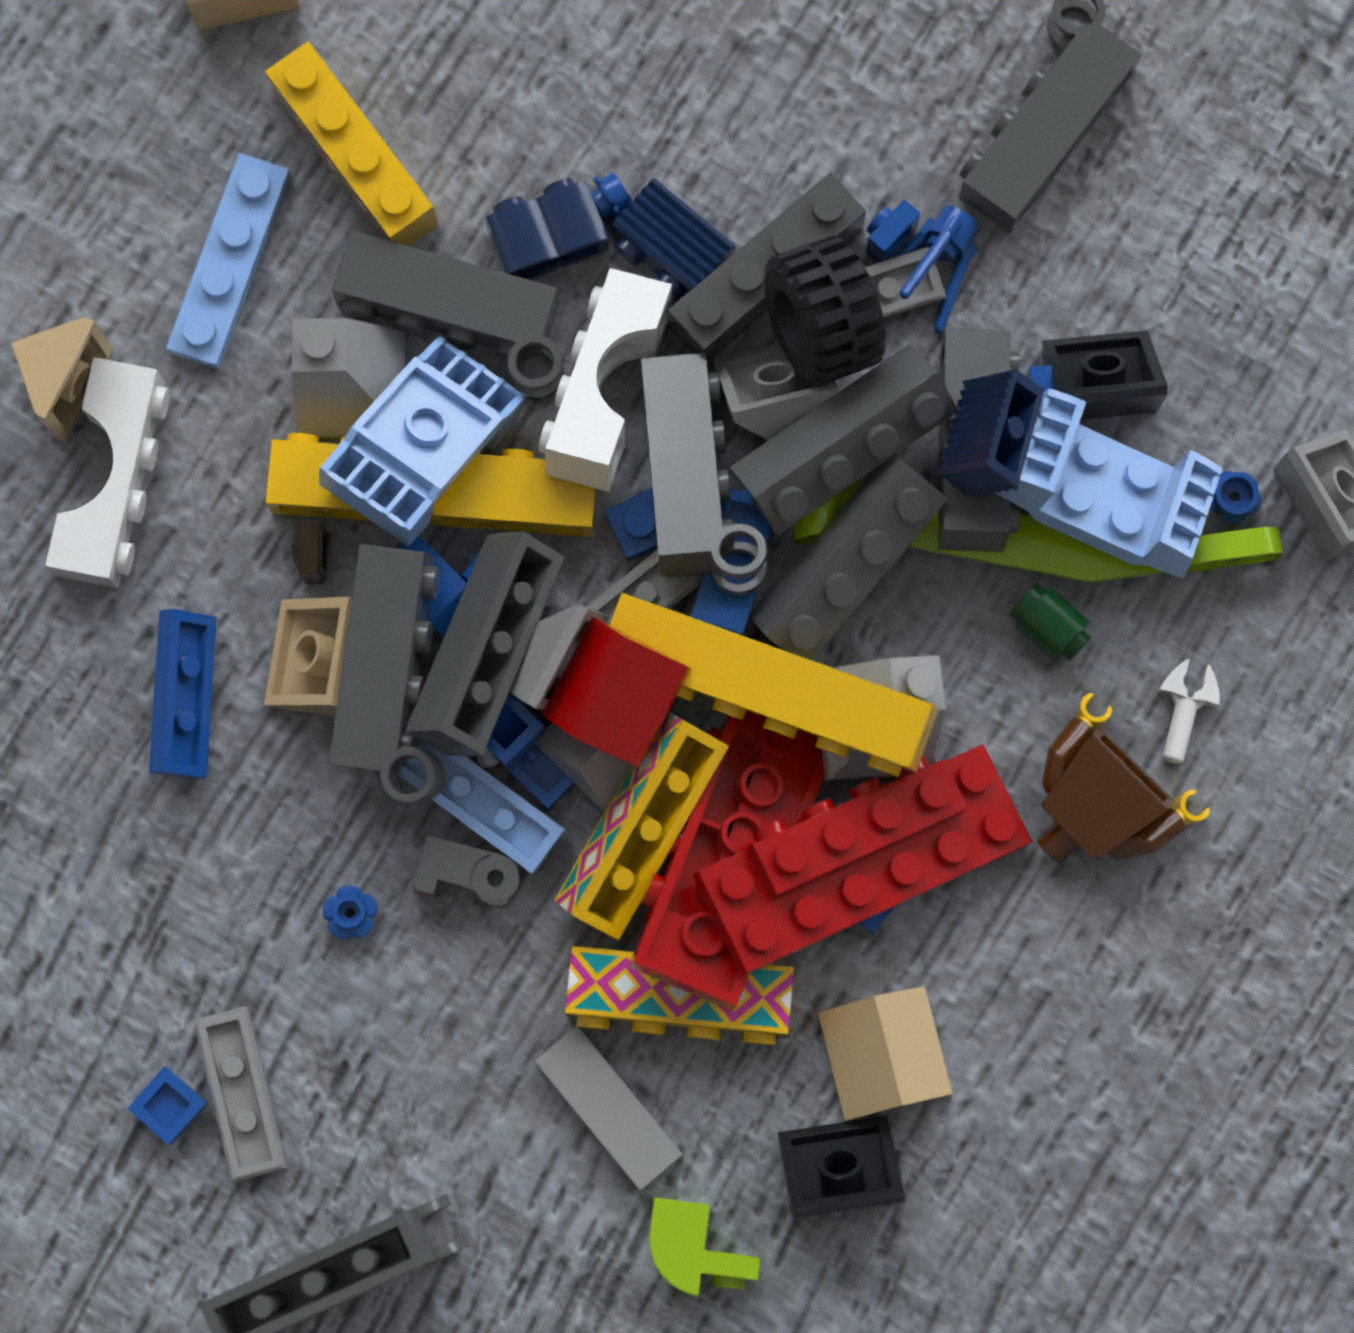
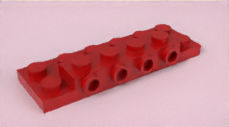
M746 711L743 720L727 716L720 729L711 726L707 734L729 747L666 857H669L662 876L653 873L649 888L640 902L649 907L644 920L646 924L629 965L630 968L730 1011L737 1007L749 974L741 976L693 875L703 868L748 849L753 843H756L753 833L775 821L783 819L787 828L803 822L804 819L801 812L814 804L825 775L822 749L815 747L818 739L817 736L800 730L797 731L795 739L777 734L763 728L766 721L765 717Z
M984 744L946 761L942 759L931 765L926 756H923L916 772L902 768L899 779L884 786L879 777L863 782L849 791L852 800L837 807L834 806L831 798L820 801L801 812L804 819L803 822L787 828L783 819L775 821L753 833L756 843H753L748 849L697 871L693 875L695 882L741 976L743 977L1032 843L1033 841Z

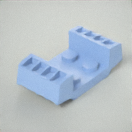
M439 335L420 356H416L353 424L344 440L320 467L319 485L408 547L429 525L438 499L486 445L494 450L515 424L527 395L522 391L519 392L506 383L502 377L499 378L486 369V366L480 365L467 356L464 351H460Z
M1053 389L1044 391L1018 489H1010L1009 492L1002 490L1001 493L995 492V494L1028 511L1035 521L1131 565H1147L1184 579L1193 560L1223 468L1192 450L1175 467L1167 465L1080 425L1079 422L1086 405L1085 401Z

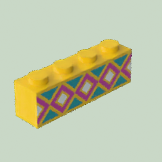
M309 41L265 71L274 95L383 239L410 246L438 226L434 206Z
M668 712L641 766L637 767L631 764L554 901L572 916L619 940L648 890L653 873L657 874L729 746Z
M572 946L565 1013L567 1016L577 1017L576 1027L609 1030L610 1020L632 1022L631 1032L651 1035H665L666 1025L688 1027V1038L720 1040L721 1031L743 1033L742 1043L775 1046L776 1036L787 1037L794 967L767 965L750 973L737 1007L730 1011L630 968L629 965L634 952Z

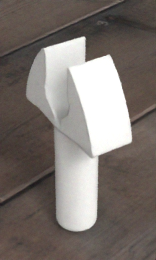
M1189 659L1178 665L1164 680L1158 690L1160 694L1170 695L1175 704L1163 752L1164 760L1172 764L1184 762L1196 711L1204 705L1216 708L1220 703L1218 683L1210 665L1204 668L1201 689L1196 691L1191 698L1188 697V689L1184 685L1183 678L1187 673Z

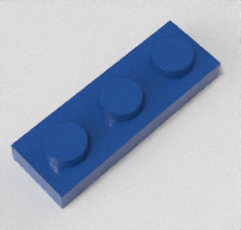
M177 609L159 611L149 773L193 780L207 778L217 618L215 616Z

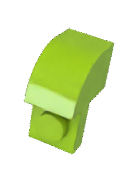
M654 1197L649 1237L650 1250L656 1267L670 1284L683 1292L699 1296L702 1273L712 1274L711 1285L745 1290L746 1279L758 1281L760 1257L705 1250L710 1205Z

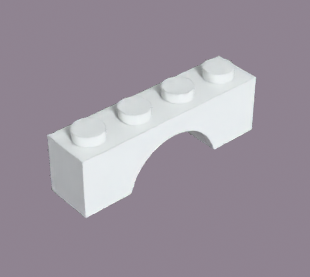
M610 268L603 288L594 287L587 310V317L592 318L587 332L578 331L572 349L571 361L576 363L571 377L567 375L562 376L557 389L555 406L560 408L555 422L547 420L541 433L539 452L545 453L546 475L609 492L625 447V419L606 404L599 389L605 378L618 366L638 358L656 357L668 323V310L671 308L672 284Z
M93 357L81 409L92 423L108 434L113 450V465L106 485L93 500L75 510L57 513L45 564L57 577L119 588L121 575H129L135 553L134 543H129L133 522L140 523L142 521L146 507V492L141 491L145 470H153L158 453V440L152 439L157 419L163 420L165 418L170 400V389L164 387L165 381L157 369Z

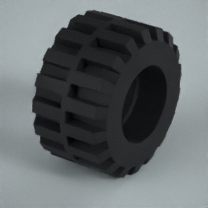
M830 235L768 259L765 266L764 291L769 317L785 356L804 380L813 387H820L881 363L886 347L885 323L881 304L868 271L845 240L841 237Z

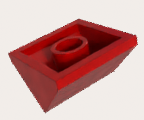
M593 616L542 715L576 740L640 767L691 667Z

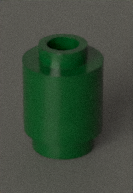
M1038 583L1022 597L1009 613V616L1018 623L1015 629L1053 662H1056L1062 655L1070 662L1091 639V636L1084 631L1090 624V621L1054 589L1050 588L1046 591Z

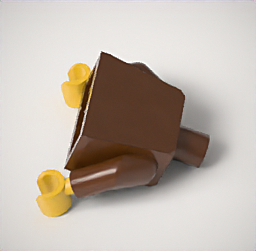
M1093 693L1083 697L1076 711V718H1072L1048 749L1042 778L1043 788L1048 795L1041 805L1056 822L1038 839V843L1042 850L1057 863H1062L1079 845L1096 860L1106 853L1118 860L1155 853L1179 835L1185 826H1191L1206 819L1210 812L1208 807L1196 814V816L1191 815L1187 811L1185 803L1188 797L1197 792L1196 790L1186 791L1173 800L1102 729L1111 716L1112 707L1110 705L1103 716L1094 717L1090 715L1086 707L1095 695Z

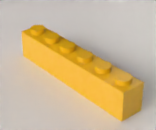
M289 433L286 440L272 439L266 504L272 514L371 521L319 485V469L339 444L319 443L318 436L306 433ZM504 449L502 450V456L482 455L479 452L438 499L428 526L509 532L524 531L526 533L594 538L598 489L546 475V459L534 458V453L528 450Z
M621 593L610 625L691 667L676 697L692 702L695 692L715 699L712 709L739 720L744 719L746 711L766 718L763 728L795 739L798 730L818 737L815 747L844 758L847 757L849 749L870 756L867 766L899 777L902 768L913 772L917 771L939 711L931 703L625 593Z

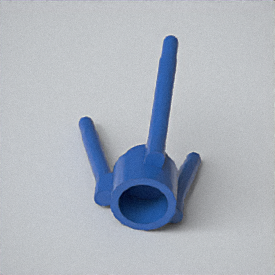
M945 205L936 219L928 218L919 233L893 257L917 251L925 242L926 248L930 247L900 290L899 295L902 299L909 298L937 258L945 262H952L955 257L957 258L945 293L946 298L942 301L934 325V331L939 334L945 329L968 264L978 250V247L972 243V240L980 230L977 222L969 214L951 205Z

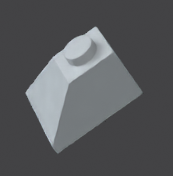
M348 318L292 319V379L297 432L318 436L319 439H341L345 437L353 424L406 367V332Z
M779 343L713 359L714 368L718 372L719 382L733 422L766 440H770L839 393L836 381L820 387L810 385L793 368Z
M577 604L539 621L509 692L532 707L545 710L592 617L594 616L607 623L610 616Z
M939 655L885 658L835 667L834 669L931 703L939 709L922 757L926 756L931 765L946 712ZM849 749L847 757L844 758L822 750L825 781L896 777L867 766L870 756Z

